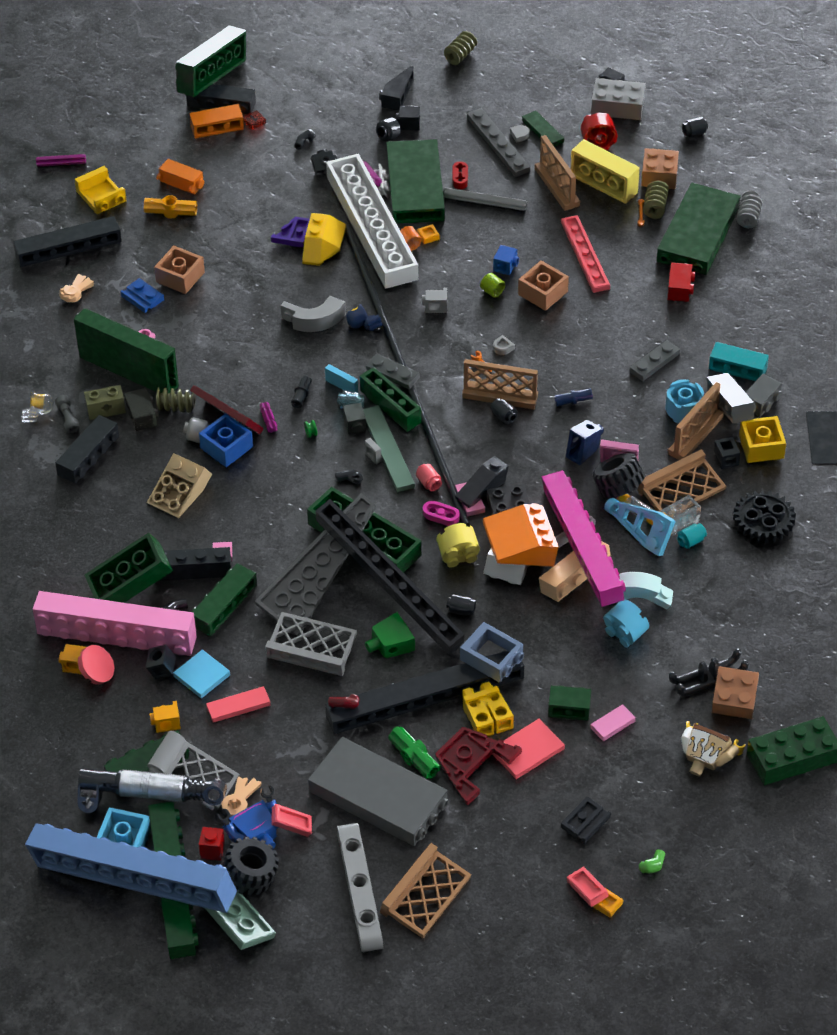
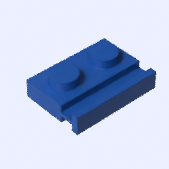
M140 278L127 286L125 291H121V297L144 313L164 300L162 293Z

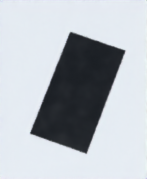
M806 411L812 464H837V411Z

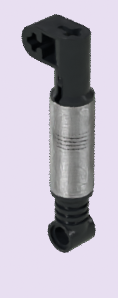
M81 768L78 778V807L86 813L94 812L102 800L103 792L116 793L117 796L141 797L144 799H160L175 802H186L192 798L196 801L198 798V801L203 799L204 802L214 806L223 801L227 792V785L218 778L210 781L206 780L204 783L203 780L199 782L196 779L193 782V779L185 775L144 773V771L137 772L135 770H119L114 772ZM211 789L217 790L220 794H213ZM90 790L94 791L91 797L89 798L88 795L90 793Z

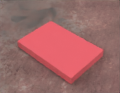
M537 719L504 740L506 744L511 746L517 745L522 748V753L511 764H508L495 753L492 755L515 779H518L564 750L565 744L540 719Z

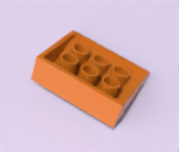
M523 504L483 518V524L497 563L554 567L558 544L542 505Z

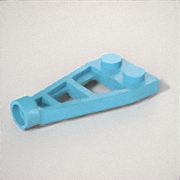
M615 498L608 499L604 506L605 511L612 514L644 548L657 556H663L676 521L662 512L620 502ZM629 511L637 513L634 525L627 520ZM644 518L653 520L648 536L640 529Z

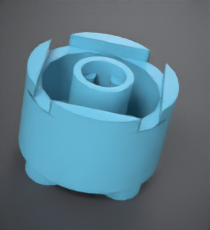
M677 380L670 385V388L667 390L665 409L674 422L680 423L704 396L703 388L698 383H689L690 380Z
M629 600L618 602L603 617L607 626L605 628L606 633L611 637H618L624 647H629L649 629V622L646 616L644 618L641 617L639 614L641 610Z

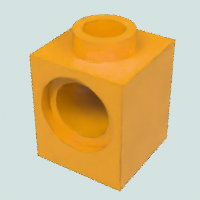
M65 645L64 651H61L59 655V663L62 665L63 672L82 674L78 665V657L81 655L80 652L86 647Z

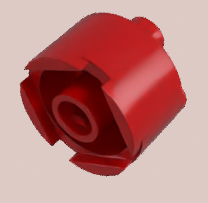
M595 113L584 117V121L581 124V134L584 140L607 151L610 149V146L615 145L617 132L609 114Z

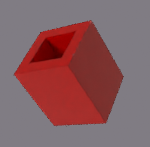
M202 827L199 840L200 859L221 861L225 846L224 830Z

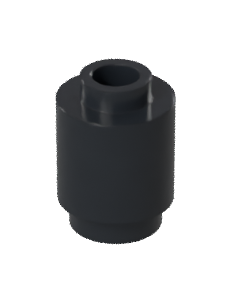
M703 117L687 120L682 124L684 136L689 137L704 134L708 129V123Z
M498 398L491 404L492 413L504 424H510L516 420L518 411L506 400Z
M453 593L452 597L447 599L446 608H449V613L464 616L474 615L476 600L470 596Z

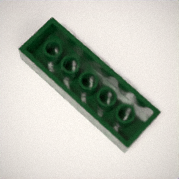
M228 26L178 60L175 66L177 92L195 97L246 61V30Z
M333 487L328 489L307 509L308 525L321 533L325 529L316 521L315 511L331 499L344 511L354 501ZM373 512L362 532L404 573L422 556L421 540Z

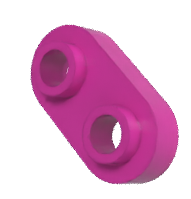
M428 501L423 505V516L428 520L447 526L459 522L460 513L455 507L437 501Z

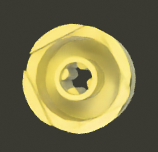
M464 523L454 524L446 527L442 535L440 533L437 535L436 540L442 559L447 563L448 567H455L460 562L472 563L477 560L480 547L471 525L466 527Z

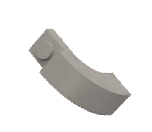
M329 296L322 305L312 309L301 308L285 301L281 304V318L292 322L293 329L298 331L317 332L326 330L336 325L346 315L345 301Z

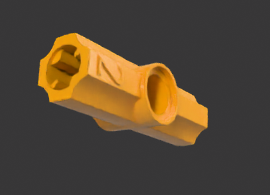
M172 195L165 196L163 199L145 198L144 213L164 214L166 218L170 219L178 215L196 216L197 201L177 200Z

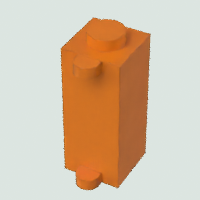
M167 159L159 168L157 179L160 182L195 195L204 185L203 172L184 164Z

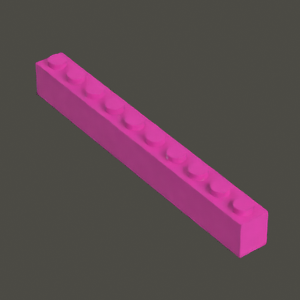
M564 471L542 476L544 493L601 607L624 601L623 592L626 591L624 581L619 580V572L617 568H613V561L611 556H607L606 546L604 544L601 545L600 535L595 533L593 521L590 522L588 511L584 510L582 500L578 499L576 488H572L570 477H566Z

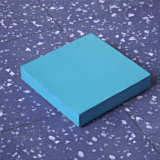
M202 649L174 671L173 675L202 699L228 678L230 671Z

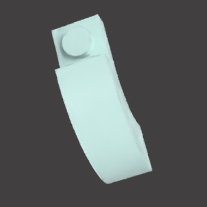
M643 572L619 574V580H623L626 591L623 592L624 600L644 598L665 609L671 606L673 590L661 584L662 578Z

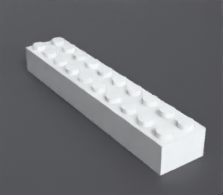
M355 154L326 162L327 178L385 289L418 280V263L360 155Z

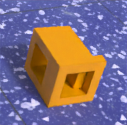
M173 701V705H162L153 708L154 713H150L151 725L156 726L157 733L181 729L177 701Z

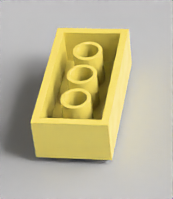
M584 139L572 149L571 171L576 176V179L625 204L638 193L640 167Z

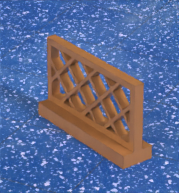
M541 136L540 162L535 164L536 172L564 211L579 207L580 200L575 194L576 176L547 136Z
M465 359L462 398L490 403L500 398L515 407L535 409L538 398V370ZM469 366H470V367H475V368H477L478 370L475 371V372H473V371L469 368ZM487 370H494L496 373L491 375ZM509 372L514 376L510 378L505 373ZM482 373L487 378L482 380L478 375ZM525 375L533 376V379H531V380L528 381V380H527L525 377H523V376H525ZM501 376L505 381L501 383L496 378ZM519 379L523 384L519 386L514 381Z
M715 382L676 426L675 442L668 449V455L678 460L691 455L723 418L724 412L718 410L720 383Z
M701 449L646 476L638 486L637 491L641 496L645 495L656 511L671 517L725 490L726 485L706 461V454ZM703 466L707 470V475L697 473L696 469ZM681 476H692V482L681 480ZM695 477L705 479V485L695 484ZM708 480L716 482L718 487H708ZM669 482L677 484L676 490L665 488V486ZM679 485L690 487L689 493L678 491ZM692 488L703 490V494L700 496L691 494ZM653 490L662 492L661 498L652 496L650 492ZM664 493L675 495L674 501L663 499ZM677 496L688 498V501L683 504L676 502ZM661 504L671 505L672 510L665 513L661 508Z
M432 843L429 844L383 901L380 909L382 915L385 917L390 915L421 938H424L471 878L469 872L437 851L438 847ZM436 860L442 862L445 865V870L434 871V862ZM458 873L464 878L461 882L452 883L450 874ZM447 874L448 883L437 884L435 875ZM432 876L433 885L422 886V877ZM449 888L451 895L440 898L438 889ZM435 889L436 898L425 899L423 890ZM420 891L421 900L410 901V892ZM437 903L439 910L428 913L426 904ZM423 905L424 913L413 914L411 906ZM408 906L409 915L402 916L396 910L398 907ZM425 918V928L422 930L417 927L414 919Z

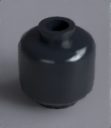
M386 118L377 123L376 134L382 141L393 140L401 133L400 124L395 118Z

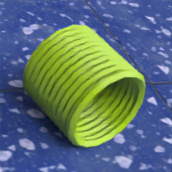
M488 273L482 279L480 288L495 298L503 292L505 282L495 274Z

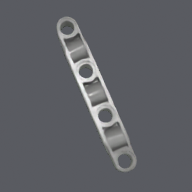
M358 823L337 826L361 952L383 949V939Z

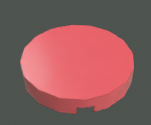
M90 645L80 652L78 665L86 679L91 680L93 684L101 685L112 678L115 669L114 662L104 648L98 645Z

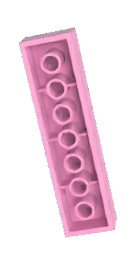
M39 591L33 606L37 634L43 636L132 647L140 650H149L150 648L167 645L174 654L191 656L197 638L194 613L43 591Z

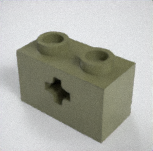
M120 385L84 392L89 420L96 419L98 415L108 417L126 413Z

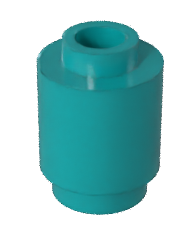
M694 523L678 532L677 541L680 546L688 549L704 540L707 536L706 529L701 523Z

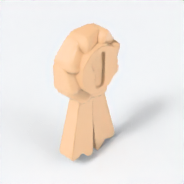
M78 274L72 285H65L60 289V298L66 302H76L81 298L82 291L94 286V281L90 280L89 277L86 279V276Z
M238 777L235 792L224 798L221 804L222 809H227L231 817L247 809L248 803L246 799L262 785L261 782L252 778L248 783L247 778L242 779Z

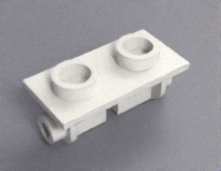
M379 164V169L374 170L382 179V183H380L377 189L381 196L385 195L388 199V191L390 190L388 183L389 174Z

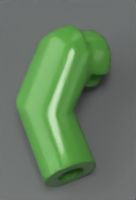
M656 850L653 859L640 862V872L650 874L660 871L665 858V852Z

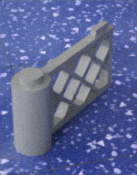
M168 731L147 764L149 773H166L168 775H171L175 768L183 767L185 776H188L190 779L201 778L204 783L206 776L215 775L216 778L220 779L219 774L226 772L233 778L230 783H225L227 785L225 797L239 776V773L188 743L183 736L174 731ZM187 749L195 753V761H185L184 753ZM201 763H211L214 771L203 773ZM197 764L200 774L189 776L187 766ZM204 801L202 803V805L206 806L210 810H213L214 808L218 810V808L222 804L221 802L220 804L213 806L209 805Z

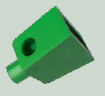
M396 612L372 627V639L365 642V647L369 653L379 649L384 658H390L415 651V637L399 613Z

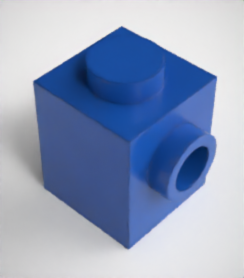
M500 245L493 258V271L510 275L513 268L517 267L519 263L517 249Z

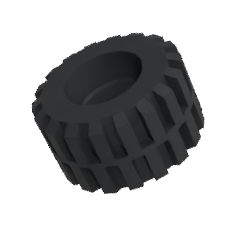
M623 453L603 461L593 471L592 477L604 498H615L637 488L645 479V474L635 454Z
M244 837L243 840L239 838L235 843L232 842L227 850L222 866L227 869L235 888L239 890V894L243 895L244 892L248 896H252L253 893L259 895L261 891H267L268 887L272 885L278 869L279 858H277L276 850L272 851L273 847L270 844H265L266 841L263 839L259 841L257 837L252 839ZM243 863L252 864L258 869L248 868Z

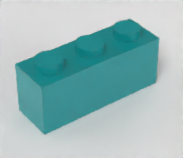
M716 342L710 355L709 369L756 381L762 374H765L769 355Z

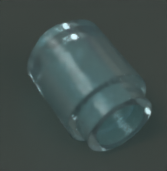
M343 390L338 395L337 404H340V408L343 409L345 405L361 403L363 408L365 396L358 392Z

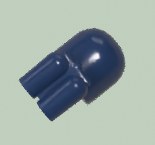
M362 303L359 304V307L349 310L346 314V321L351 328L357 329L364 326L366 330L372 331L382 326L380 316H368Z

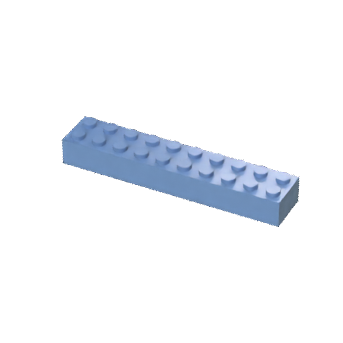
M36 823L25 843L37 867L224 913L228 912L237 892L227 869L221 865L213 866L201 860L192 861L180 855L171 856L163 851L155 852L142 846L134 847L125 842H113L105 837L96 838L87 833L79 834L67 828L58 829L50 824L42 825Z

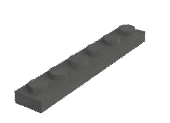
M482 108L467 113V119L515 177L530 172L528 163Z

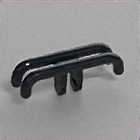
M735 649L731 657L720 662L716 657L711 658L709 666L704 661L700 662L698 670L678 677L675 672L669 673V681L677 685L676 692L680 696H689L716 686L719 666L729 667L735 664L741 656V650ZM743 660L738 669L747 671L749 662ZM699 678L702 682L688 688H684L683 683Z

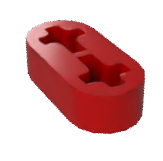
M456 162L453 164V187L459 190L465 189L468 186V165L465 162Z

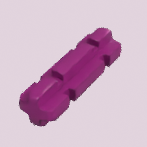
M268 402L261 403L260 411L268 432H276L277 424L274 421L275 418L270 409V404Z

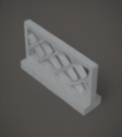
M281 612L272 637L265 646L267 658L343 676L345 664L356 638L357 630ZM284 619L293 621L295 625L285 629L282 624ZM311 625L313 630L303 633L300 627ZM297 629L300 636L291 639L288 633ZM327 629L332 634L322 638L319 632ZM316 634L319 640L310 644L307 637ZM342 634L351 635L349 640L342 643L338 638ZM283 635L288 640L282 644L276 643V639ZM335 638L338 645L328 648L325 642ZM304 640L307 645L297 648L294 643ZM321 644L325 648V651L321 653L314 652L313 650L314 647ZM342 649L344 653L342 659L334 657L332 652Z

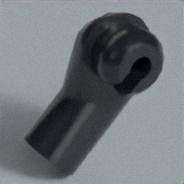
M306 130L298 136L294 147L298 150L302 149L306 139L313 141L316 134L312 130Z

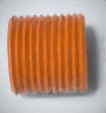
M406 226L400 230L411 251L420 246L421 237L414 227Z

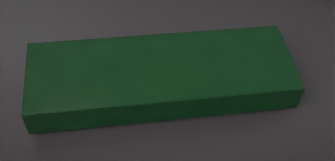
M536 110L522 116V121L540 139L541 136L546 135L554 147L564 143V137Z

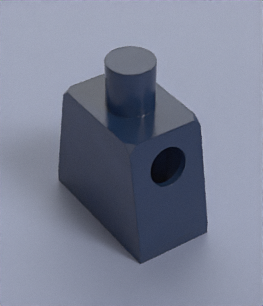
M586 420L570 429L565 457L578 465H582L599 448L604 428L600 424H594Z

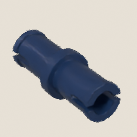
M591 388L578 391L570 390L569 393L554 395L556 406L570 403L574 405L579 401L593 399Z

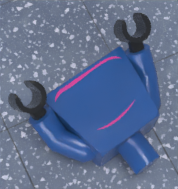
M269 785L270 795H266L263 788L260 791L261 796L266 798L267 802L262 800L230 817L229 811L225 808L222 809V813L225 816L224 819L220 817L219 813L215 815V820L224 824L223 828L232 842L235 843L239 838L243 840L244 837H249V839L257 837V840L261 841L263 839L266 841L265 844H270L273 847L272 849L275 848L276 843L273 839L277 837L276 830L279 827L272 825V807L276 804V801L272 799L274 788Z

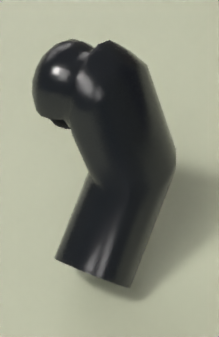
M354 469L335 473L337 482L347 480L354 484H359L363 480L362 474Z
M187 600L171 601L163 608L171 610L188 608Z

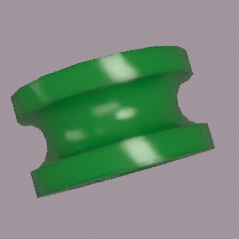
M311 420L310 423L304 422L307 437L310 438L311 435L317 436L318 432L315 421Z

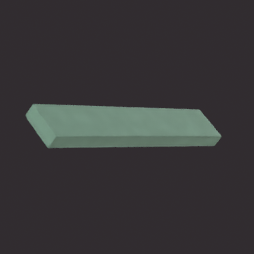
M379 405L363 409L366 426L373 441L381 448L382 461L396 491L401 492L415 488V482Z

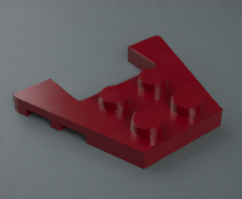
M462 727L435 753V757L468 806L480 794V789L467 780V778L493 753L497 754L508 764H511L522 753L520 746H511L504 743L503 740L499 739L497 741L487 737L486 734Z

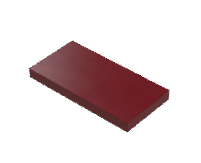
M196 385L192 386L191 392L261 435L264 430L263 427Z

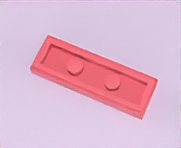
M264 686L206 703L212 723L271 706Z

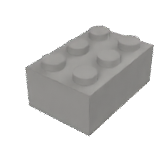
M596 78L592 96L591 115L607 113L610 117L641 120L645 98V83Z

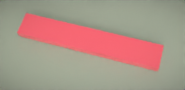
M578 215L561 218V224L592 292L610 290L609 281Z

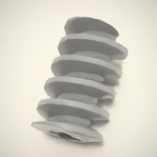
M747 191L741 197L736 221L744 228H754L758 224L762 200L757 192Z

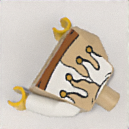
M689 721L686 722V729L681 736L683 752L686 754L687 759L693 762L689 772L699 777L705 767L715 770L716 767L723 766L736 755L743 754L746 744L738 746L739 740L735 739L732 745L730 737L698 725V723L690 726Z

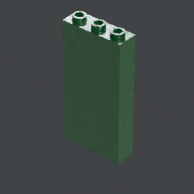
M437 139L387 142L392 217L396 224L445 221Z
M691 182L657 248L656 262L671 265V262L692 264L693 272L707 275L738 212L741 195Z
M86 308L75 316L74 325L80 358L155 392L159 388L160 393H162L164 388H167V392L170 393L172 388L175 391L179 387L174 347Z

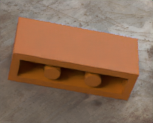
M239 104L189 113L194 138L244 130L243 116Z

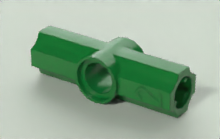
M398 726L388 735L389 741L400 751L406 764L409 766L413 765L426 779H432L440 771V765L428 754L427 748L422 741L415 740L403 727Z

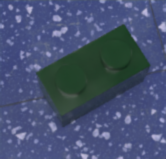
M551 685L548 717L589 721L591 689Z

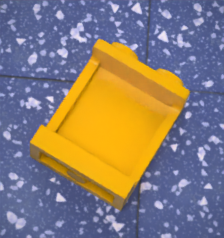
M105 166L75 178L76 192L96 214L126 202L125 189L123 187L118 188L109 178L108 169Z

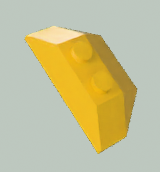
M311 213L305 235L302 264L320 266L325 260L339 252L346 224L331 215Z

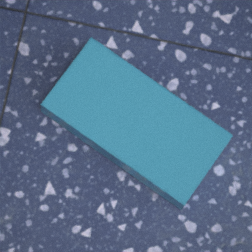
M330 364L325 367V380L353 396L358 393V379Z

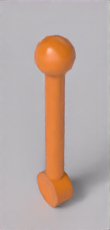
M640 199V200L638 201V204L640 205V208H639V220H638L637 225H638L639 227H642V226H644V220H643V205H644V200H643V199Z

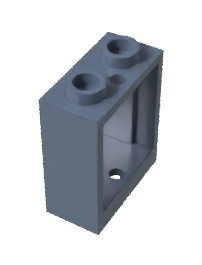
M485 622L460 647L461 661L498 682H501L504 677H508L512 668L519 664L524 657L523 644ZM488 640L509 651V654L500 664L478 653Z

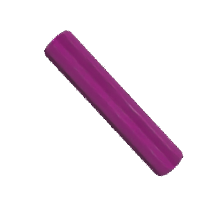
M85 154L36 158V165L38 167L86 163Z
M363 161L373 182L379 187L382 179L366 161Z

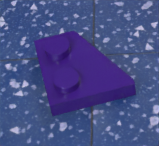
M294 217L290 223L285 224L281 228L280 233L271 236V242L304 248L305 235L310 219Z

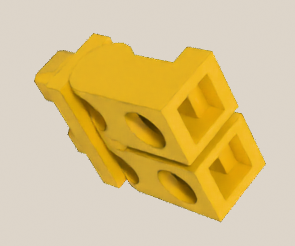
M486 682L480 686L479 692L474 693L472 688L463 689V709L474 731L486 734L488 737L494 735V730L498 734L514 729V716L499 692L498 686L493 687L490 682Z

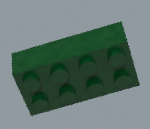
M148 532L84 576L95 599L125 603L173 570L160 542Z
M822 716L748 739L747 756L763 785H768L837 763V738L825 717Z

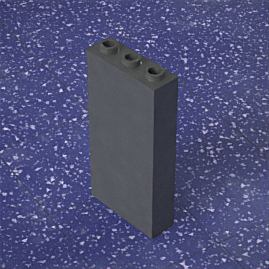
M343 736L308 779L309 792L412 846H415L419 840L421 841L425 837L428 827L435 824L438 814L441 810L444 811L449 803L447 789Z

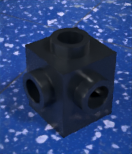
M322 149L317 151V154L311 156L315 174L323 173V175H327L326 163L323 161L328 162L337 159L336 154H333L332 150Z

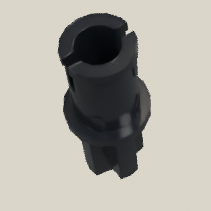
M307 375L301 378L299 385L294 390L295 394L291 400V405L295 408H301L305 397L309 394L308 389L312 379Z

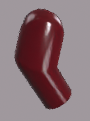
M355 694L349 697H329L328 705L329 707L355 709L359 706L360 699Z

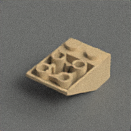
M173 453L147 503L180 518L203 492L212 474L205 467Z

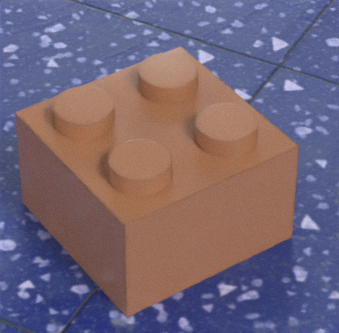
M645 148L641 187H647L653 181H662L668 185L669 189H676L679 151Z
M174 245L154 267L157 283L184 294L205 273L203 257Z
M540 261L518 279V295L546 311L568 292L569 276Z
M719 666L712 713L752 719L759 673Z

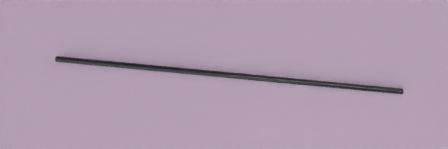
M344 221L343 223L346 224L345 234L377 314L380 316L383 329L396 361L406 366L348 221ZM413 385L408 391L412 400L421 407L422 426L455 508L459 510L461 523L466 524V527H470V522L462 503L455 499V495L458 492L416 388Z

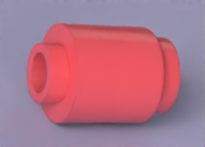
M423 464L418 467L416 477L423 486L432 492L438 490L442 485V481L432 465Z

